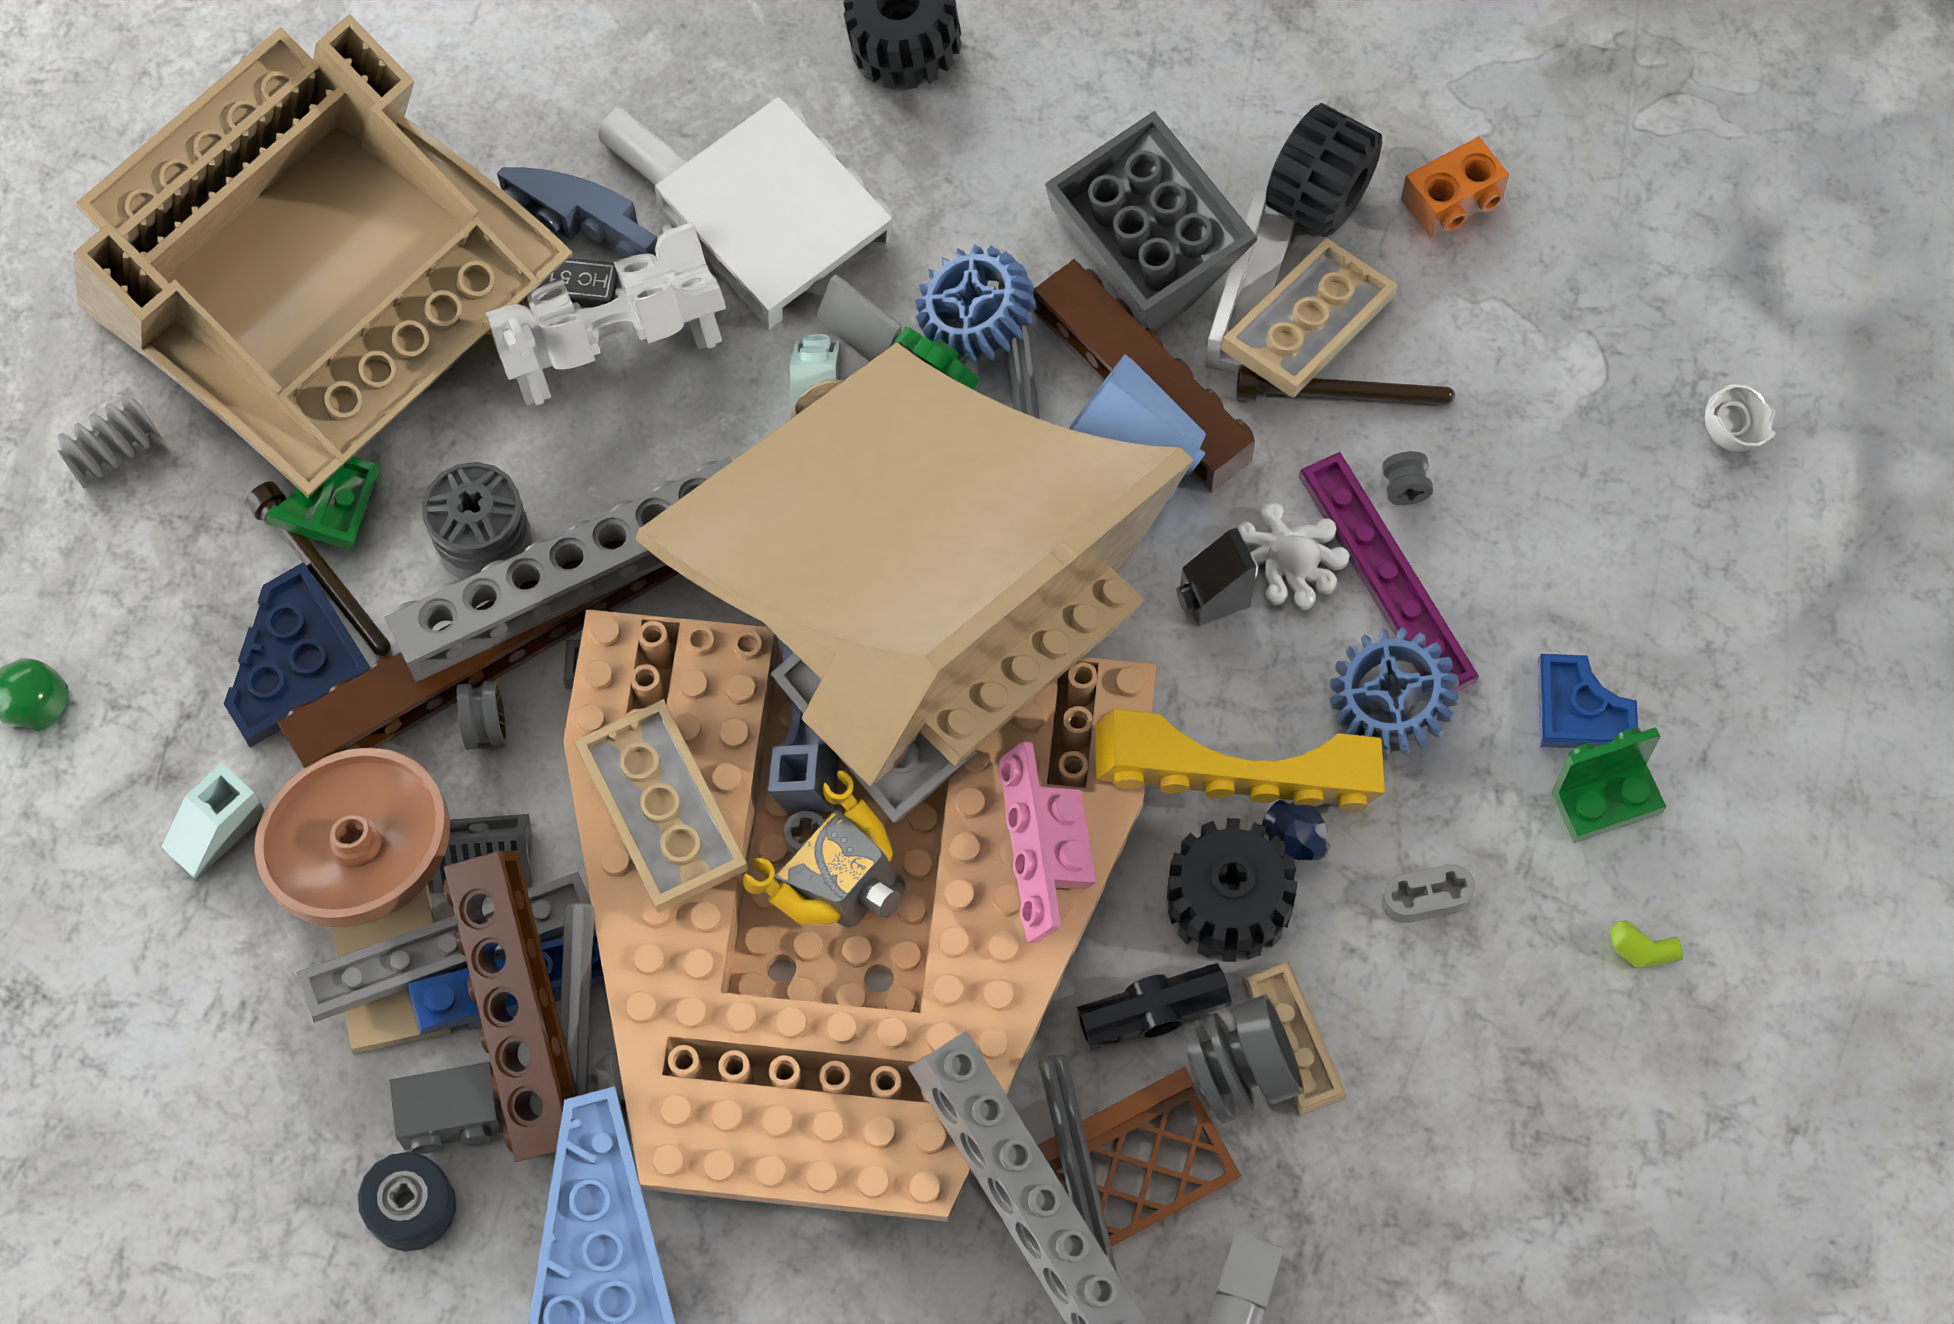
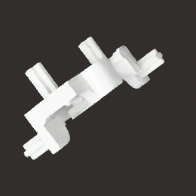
M692 222L672 228L671 225L663 226V234L657 237L656 256L653 254H638L615 261L614 265L622 288L615 289L617 298L609 303L582 309L578 302L572 303L564 281L560 279L539 286L527 296L528 308L515 304L486 312L492 331L491 334L508 380L517 378L526 405L533 403L540 405L544 403L545 399L551 398L543 372L544 368L553 366L555 369H570L596 361L594 355L600 354L598 342L614 333L634 331L639 340L647 339V342L651 343L674 335L684 327L685 322L689 321L697 349L703 347L710 349L716 347L715 343L722 342L714 313L726 309V305L716 278L712 276L705 262L696 228Z

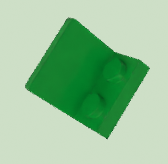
M1656 727L1642 732L1640 728H1631L1615 736L1612 742L1597 747L1595 743H1587L1569 752L1551 793L1574 843L1663 814L1666 804L1647 766L1661 737Z

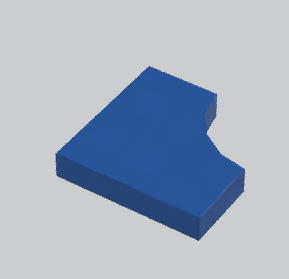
M1540 654L1538 658L1540 747L1576 748L1587 743H1595L1597 747L1612 742L1613 738L1623 731L1638 728L1637 701L1618 697L1604 688L1592 673L1588 655Z

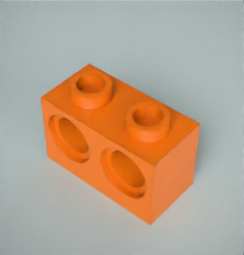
M1478 136L1407 174L1401 200L1431 238L1444 230L1450 232L1457 229L1468 217L1481 210L1488 212L1498 206L1504 198L1509 173ZM1470 179H1477V180H1480L1481 182H1475V181H1472V180H1470ZM1433 198L1442 199L1444 202L1436 201Z

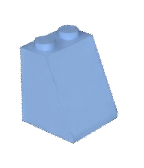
M1124 354L1069 427L1071 430L1128 443L1181 447L1194 460L1186 472L1188 475L1196 468L1205 455V452L1200 447L1206 433L1126 354ZM1176 487V489L1174 490V492L1172 493V495L1170 496V498L1168 499V501H1169V500L1171 499V497L1174 495V493L1176 492V490H1177L1178 487Z

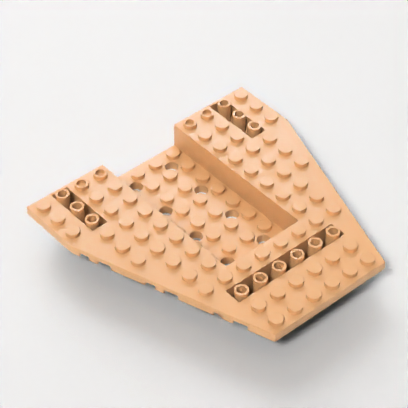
M586 610L563 744L591 905L594 907V923L641 1188L652 1191L948 1222L972 1170L908 1067L967 1031L1003 1091L1008 1095L1041 1025L1042 1017L1053 994L1056 993L1063 978L1065 968L1079 944L1105 888L1110 872L1117 858H1119L1133 823L1137 820L1144 804L1145 785L1135 789H1121L1115 787L1114 782L1096 779L1095 724L1113 708L1152 713L1157 664L1089 657L1081 658L975 750L978 754L897 823L892 822L839 757L838 771L846 772L853 780L851 794L857 801L863 799L885 828L893 851L890 865L896 875V879L904 884L905 890L900 896L898 908L887 918H882L870 910L856 926L850 928L838 923L833 925H800L769 902V894L766 892L752 894L743 885L745 873L752 876L756 881L766 880L764 874L753 867L754 859L764 858L772 863L776 876L793 857L786 846L784 826L787 820L794 814H788L768 793L772 749L775 746L782 745L789 732L792 715V699L770 674L784 662L783 651H779L777 635L769 627ZM664 699L747 862L748 871L657 913L576 748L574 740ZM1022 741L1033 743L1039 786L1082 791L1096 883L1086 890L1056 888L1061 927L1039 943L1027 942L1025 928L1020 919L1021 902L1017 878L1013 872L1014 855L1010 831L1006 826L1007 809L1004 790L999 780L1000 758ZM837 776L836 794L839 795L845 793L847 789ZM834 804V810L836 809L843 814L845 808L842 804ZM818 812L817 814L825 821L833 812ZM803 827L801 835L793 837V839L795 840L797 837H800L801 844H805L813 835L812 828ZM778 961H789L796 967V971L790 980L776 982L768 975L770 967ZM878 970L888 972L894 979L892 986L884 992L871 991L865 982L872 972Z

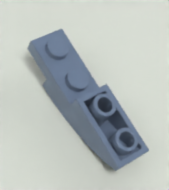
M502 167L497 172L501 189L553 234L558 232L572 240L582 229L584 234L596 243L603 241L614 248L622 259L638 254H653L656 256L657 236L638 225L633 202L615 191L583 178L546 169Z

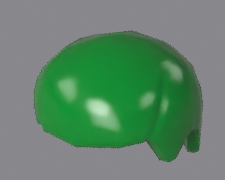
M28 658L15 660L0 668L1 722L12 728L19 726L41 731L60 718L68 703V685L53 668L44 662Z

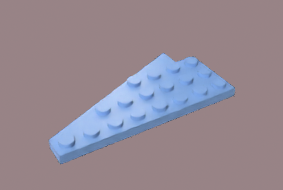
M615 1086L564 1100L528 1324H676Z

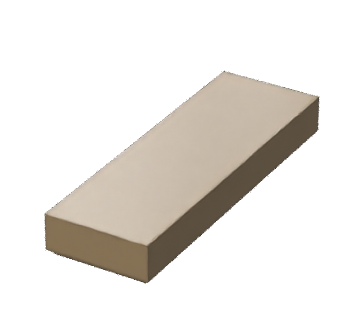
M1289 960L1243 977L1242 984L1249 1000L1266 994L1273 1003L1285 1028L1304 1085V1093L1291 1098L1299 1117L1345 1100L1347 1094Z

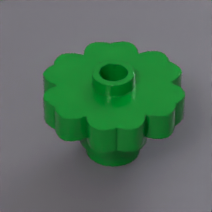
M905 326L895 342L925 363L973 390L981 381L976 377V374L956 359L959 353L939 338L933 343L912 328Z

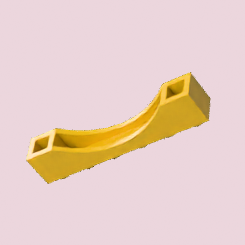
M1113 708L1095 724L1096 779L1114 782V786L1121 789H1135L1143 785L1159 786L1160 791L1169 794L1198 790L1205 791V795L1210 798H1227L1237 794L1250 796L1251 801L1258 803L1274 802L1278 799L1294 800L1295 805L1303 804L1315 807L1325 803L1338 805L1339 810L1346 812L1364 810L1369 803L1385 793L1381 738L1338 733L1318 748L1300 756L1277 761H1252L1227 756L1200 745L1178 731L1159 713Z

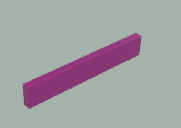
M1341 452L1301 469L1299 479L1323 518L1330 519L1335 523V538L1340 546L1348 551L1350 555L1349 561L1395 636H1397V632L1402 627L1407 630L1408 641L1410 642L1420 632L1426 638L1425 648L1437 642L1441 646L1442 651L1439 658L1450 657L1452 660L1453 668L1448 673L1457 674L1459 685L1452 689L1453 691L1458 692L1477 683L1478 673ZM1413 664L1421 677L1428 675L1423 669Z

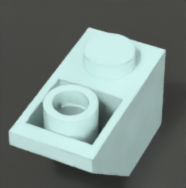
M810 334L804 336L803 340L795 341L790 361L791 412L798 397L811 385L828 379L840 380V340H830V336L824 334Z
M221 762L184 797L161 847L186 872L197 880L260 821L265 809L256 794Z

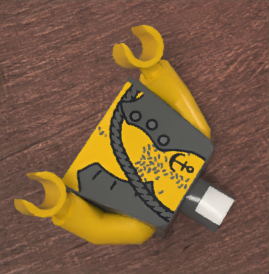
M837 771V776L846 786L847 791L845 793L834 794L825 782L823 785L825 799L835 805L842 804L845 808L843 814L835 809L776 876L772 863L764 858H756L752 865L756 870L764 874L766 880L756 881L747 873L743 877V885L748 892L752 894L766 892L770 895L769 902L800 925H833L838 923L850 928L856 926L870 910L882 918H887L896 911L900 903V894L891 888L895 882L896 875L890 865L893 851L885 828L863 799L857 801L851 794L853 780L849 774L843 771Z

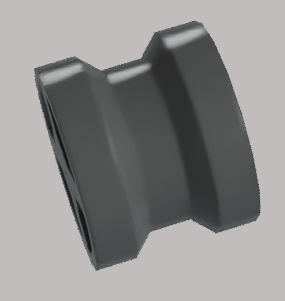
M1407 451L1394 454L1383 461V475L1389 479L1390 483L1387 486L1386 493L1391 503L1396 505L1416 504L1428 499L1433 494L1432 481L1426 477L1429 463L1425 454Z

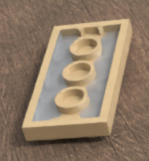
M1325 238L1223 337L1220 349L1294 398L1395 297L1398 284L1328 238Z
M664 699L574 740L576 748L657 913L748 871L747 862Z

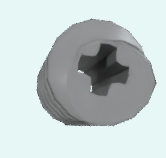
M126 393L121 396L123 411L111 403L105 406L108 417L107 421L95 413L90 415L91 431L80 423L75 424V441L64 433L58 435L61 449L57 451L83 489L88 487L85 472L88 471L100 479L103 477L101 462L104 461L116 469L119 467L116 456L117 452L120 451L132 459L135 457L132 447L133 442H137L145 449L150 448L147 435L150 431L162 439L141 405Z

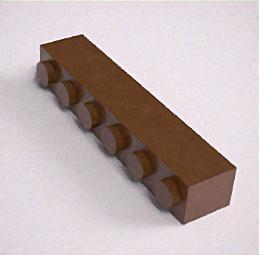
M1073 259L1034 288L1033 298L1035 299L1036 309L1033 312L1102 382H1104L1124 354H1126L1206 433L1200 447L1205 452V455L1191 473L1211 493L1252 462L1255 439L1250 427L1241 419L1235 420L1224 409L1219 396L1210 388L1204 389L1193 378V373L1189 366L1180 358L1174 359L1163 348V343L1159 336L1150 328L1144 329L1134 319L1129 306L1120 298L1114 299L1104 289L1100 277L1093 270H1085Z

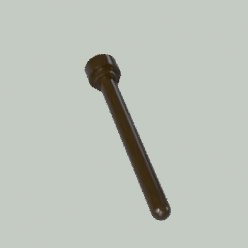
M1239 364L1236 390L1237 400L1256 401V397H1265L1266 393L1286 394L1243 364ZM1313 378L1297 394L1441 405L1451 404L1455 399L1454 390L1445 386Z
M268 481L258 485L247 495L245 505L257 520H263L266 523L268 510L274 505L278 507L287 498L275 482ZM276 528L372 651L378 656L387 655L391 650L389 640L307 537Z

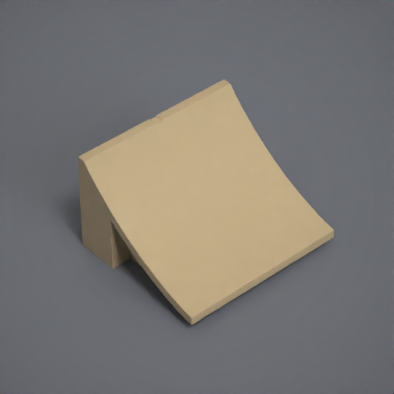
M350 14L316 42L313 59L282 27L278 28L76 202V207L99 230L73 252L78 306L96 322L133 347L185 388L258 451L307 498L491 330L486 312L507 305H518L570 258L573 253L546 226L495 183L439 140L405 118L414 80Z
M896 342L638 530L635 540L666 565L698 586L764 622L821 679L801 719L871 787L904 759L919 732L954 766L958 765L1139 610L1145 599L1119 574L1194 460L1181 447L1152 446L1112 440L1040 420L999 403L959 383L925 363Z

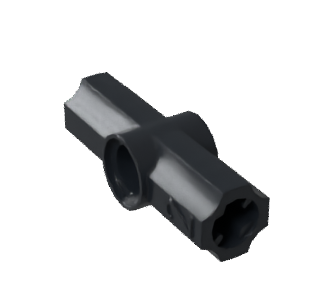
M1217 962L1170 978L1163 974L1145 977L1129 985L1125 990L1126 992L1078 1006L1077 1014L1086 1043L1090 1050H1094L1141 1035L1142 1038L1162 1036L1179 1028L1185 1020L1231 1006L1232 999L1224 972Z

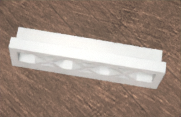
M1254 190L1245 219L1246 224L1257 236V241L1230 268L1207 346L1205 366L1238 374L1239 364L1242 363L1220 349L1223 337L1276 287L1295 221L1287 217L1265 212L1266 192Z

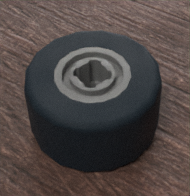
M412 1152L391 1154L376 1162L363 1177L358 1191L359 1214L368 1230L387 1247L405 1252L420 1250L438 1241L450 1227L456 1210L455 1191L442 1169L428 1157Z

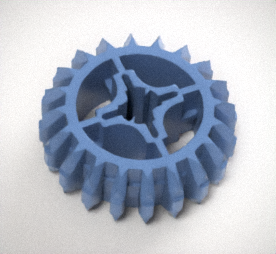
M974 244L968 255L957 248L956 258L952 261L941 257L943 267L939 271L928 269L929 277L932 281L919 284L923 297L915 300L916 308L919 311V314L916 316L917 323L923 331V336L933 343L939 338L959 353L956 358L958 361L962 362L967 357L970 362L976 365L982 354L994 361L995 350L1002 348L1010 352V344L1008 342L1012 338L1023 340V332L1020 327L1032 325V317L1029 312L1036 309L1035 299L1032 296L1034 294V285L1028 278V272L1024 266L1019 264L1013 255L1007 251L1001 254L992 245L984 252L981 247ZM988 281L1005 284V289L996 290L994 286H987ZM947 319L963 322V329L948 326Z
M1402 627L1397 632L1396 639H1389L1387 630L1382 628L1379 631L1380 641L1373 643L1368 635H1363L1361 641L1364 649L1359 651L1355 647L1348 646L1346 654L1351 662H1336L1335 669L1340 677L1330 679L1331 690L1337 693L1330 698V704L1333 709L1340 710L1335 716L1338 725H1349L1347 734L1381 738L1382 754L1386 756L1392 751V744H1399L1401 753L1407 755L1410 752L1408 742L1416 740L1418 746L1425 749L1428 746L1425 734L1429 732L1433 736L1441 738L1443 728L1438 721H1453L1454 713L1449 706L1459 704V694L1452 690L1459 685L1457 674L1448 673L1453 668L1451 658H1439L1442 651L1441 646L1437 642L1425 648L1426 638L1421 632L1410 642L1408 641L1407 630ZM1396 661H1406L1415 664L1428 675L1421 677L1419 672H1403L1398 668ZM1381 664L1379 676L1372 681L1364 682V687L1358 688L1360 681L1366 673ZM1391 674L1394 675L1395 683L1398 685L1401 693L1397 697L1398 709H1395L1393 698H1390L1388 687H1391ZM1432 694L1427 706L1418 715L1407 720L1409 708L1416 702L1424 701L1426 695ZM1368 706L1370 710L1386 711L1391 716L1393 723L1374 720L1367 716L1360 708Z

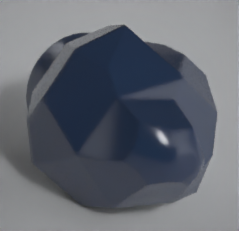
M1278 800L1267 811L1261 825L1266 827L1265 834L1269 836V840L1277 835L1285 844L1284 857L1292 856L1294 860L1318 861L1328 855L1330 844L1326 841L1328 834L1326 823L1315 806L1295 805L1294 802L1289 804L1284 800Z

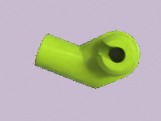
M1626 920L1616 922L1610 929L1609 936L1613 949L1636 968H1649L1683 960V950L1678 937L1652 941L1631 922Z

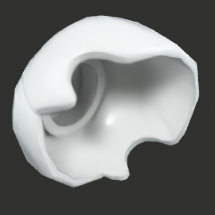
M1729 384L1715 393L1707 403L1704 419L1705 427L1711 440L1727 452L1748 453L1766 444L1776 434L1772 430L1775 410L1765 403L1760 392L1747 384Z

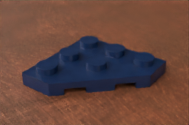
M304 562L262 586L257 601L259 608L253 627L248 628L238 659L240 666L233 687H229L224 701L225 708L250 748L280 731L281 728L277 722L286 718L293 708L305 703L311 704L328 694L335 684L347 679L352 680L370 670L368 662Z

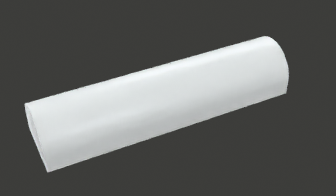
M616 106L600 126L598 132L599 141L654 185L688 162L622 108Z

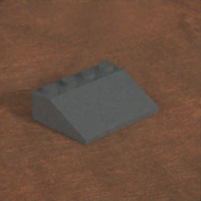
M1155 111L1045 183L1053 212L1121 299L1129 306L1145 329L1150 328L1154 332L1186 312L1257 241V236Z

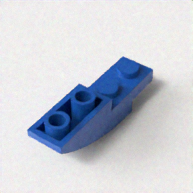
M594 930L591 987L604 981L596 930ZM563 938L541 943L555 1002L561 1000ZM506 956L503 960L495 961L500 969L506 963ZM468 968L408 983L407 991L420 1035L466 1024L468 1030L482 1025L478 1006L472 1001L468 992L467 981L470 976ZM509 994L506 1000V1009L511 1017H515L518 1012V1002L512 994Z

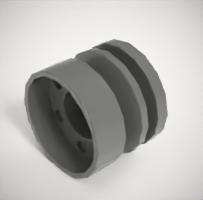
M480 462L457 464L440 473L428 486L422 502L423 521L444 568L459 580H465L480 573L486 565L494 561H505L521 554L531 545L530 524L523 509L519 491L511 477L496 466Z
M1266 994L1233 1007L1235 1030L1230 1031L1217 1012L1207 1017L1210 1036L1199 1020L1184 1025V1034L1189 1052L1188 1060L1193 1077L1203 1098L1208 1101L1217 1119L1222 1124L1236 1118L1233 1096L1240 1109L1246 1115L1255 1111L1252 1090L1254 1087L1258 1086L1262 1094L1271 1105L1304 1093L1303 1080L1293 1048L1281 1019Z

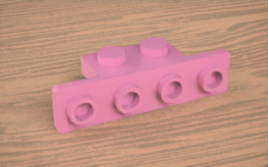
M1022 741L1000 758L999 780L1004 790L1007 809L1006 826L1010 831L1014 855L1013 872L1017 878L1021 902L1020 919L1025 928L1027 942L1039 943L1061 927L1056 888L1086 890L1096 883L1082 791L1039 786L1033 743Z

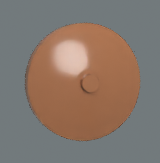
M358 748L337 752L301 769L272 797L260 819L256 832L254 853L257 870L262 882L274 900L285 911L302 921L325 927H349L369 923L383 918L406 905L433 878L441 865L449 842V810L432 776L413 759L394 751L378 748Z

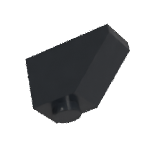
M1237 527L1228 530L1182 567L1181 583L1176 588L1178 600L1185 613H1193L1198 626L1250 607L1256 565Z

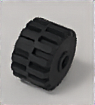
M844 0L843 2L845 9L843 15L854 62L858 69H864L865 77L873 83L882 78L883 86L886 88L895 89L897 83H905L906 90L918 88L917 81L926 79L928 84H931L939 79V69L948 72L954 65L953 54H959L962 45L956 0Z
M1324 103L1316 104L1295 126L1276 159L1267 185L1266 206L1323 237L1332 235L1352 214L1372 179L1380 157L1382 134Z
M1227 818L1226 829L1217 830L1214 821L1203 824L1201 826V836L1198 838L1190 832L1181 841L1180 854L1174 852L1168 877V914L1171 924L1177 922L1179 925L1178 936L1186 945L1192 939L1198 943L1197 953L1207 958H1210L1212 950L1223 952L1222 962H1236L1237 952L1246 951L1247 957L1250 960L1261 955L1262 946L1265 943L1272 948L1281 939L1282 930L1284 927L1288 928L1292 916L1298 882L1294 881L1296 866L1293 857H1284L1285 844L1277 835L1270 841H1267L1264 838L1266 827L1253 822L1250 831L1239 829L1240 819ZM1226 880H1235V884L1239 889L1229 890L1228 884H1225Z

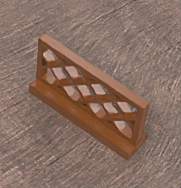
M1185 1066L1082 1121L1089 1154L1094 1153L1112 1159L1104 1186L1097 1184L1098 1192L1102 1193L1100 1200L1103 1212L1108 1196L1136 1204L1129 1226L1121 1230L1107 1226L1108 1233L1112 1234L1109 1236L1111 1247L1241 1177L1240 1172L1193 1088L1195 1083ZM1185 1102L1188 1103L1197 1120L1192 1139L1164 1130L1170 1110ZM1161 1116L1158 1128L1146 1125L1149 1121ZM1137 1129L1156 1135L1148 1162L1120 1154L1127 1133ZM1201 1130L1206 1136L1209 1144L1198 1141ZM1053 1136L1038 1144V1147L1060 1181L1066 1182L1065 1175L1056 1172L1063 1167L1056 1137ZM1162 1138L1190 1146L1182 1173L1154 1165ZM1117 1139L1114 1152L1101 1148ZM1196 1148L1215 1154L1225 1173L1210 1182L1189 1176ZM1118 1161L1146 1170L1138 1197L1110 1189ZM1152 1172L1180 1180L1175 1200L1166 1206L1145 1200ZM1186 1183L1199 1186V1188L1183 1196ZM1142 1207L1156 1210L1139 1220Z

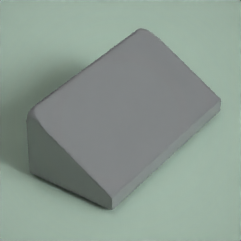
M834 275L830 279L818 309V321L867 360L872 361L896 343L895 340L902 332L901 324L840 276Z

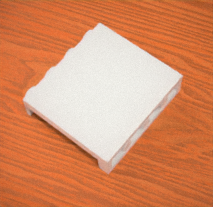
M779 96L655 185L656 205L675 227L691 222L694 224L705 260L768 330L783 320L782 308L878 236L885 242L891 240L893 216L886 203L878 197L874 199L864 189V183L858 173L851 167L845 168L837 160L835 151L824 137L820 136L817 138L808 128L803 114L794 106L789 108Z

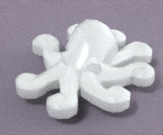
M1268 503L1262 509L1261 520L1271 533L1256 532L1253 524L1247 521L1241 522L1237 526L1245 545L1257 547V549L1250 553L1256 565L1255 579L1258 574V566L1266 565L1265 576L1269 585L1264 594L1266 602L1277 606L1287 599L1288 590L1282 580L1284 579L1295 593L1293 605L1299 610H1308L1315 603L1316 593L1305 581L1315 583L1319 593L1324 595L1331 594L1336 587L1337 578L1330 570L1318 568V565L1322 562L1334 571L1342 570L1347 566L1350 555L1342 547L1330 550L1324 545L1315 542L1325 543L1334 538L1336 526L1332 520L1322 519L1316 526H1297L1289 530L1281 521L1284 514L1282 505Z

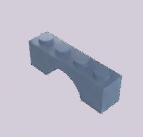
M785 643L783 661L787 660L794 653ZM792 700V715L788 735L782 745L775 746L772 749L768 793L788 814H795L801 811H813L815 813L833 812L834 804L825 799L823 785L825 782L830 790L836 794L839 756L801 719L803 713Z

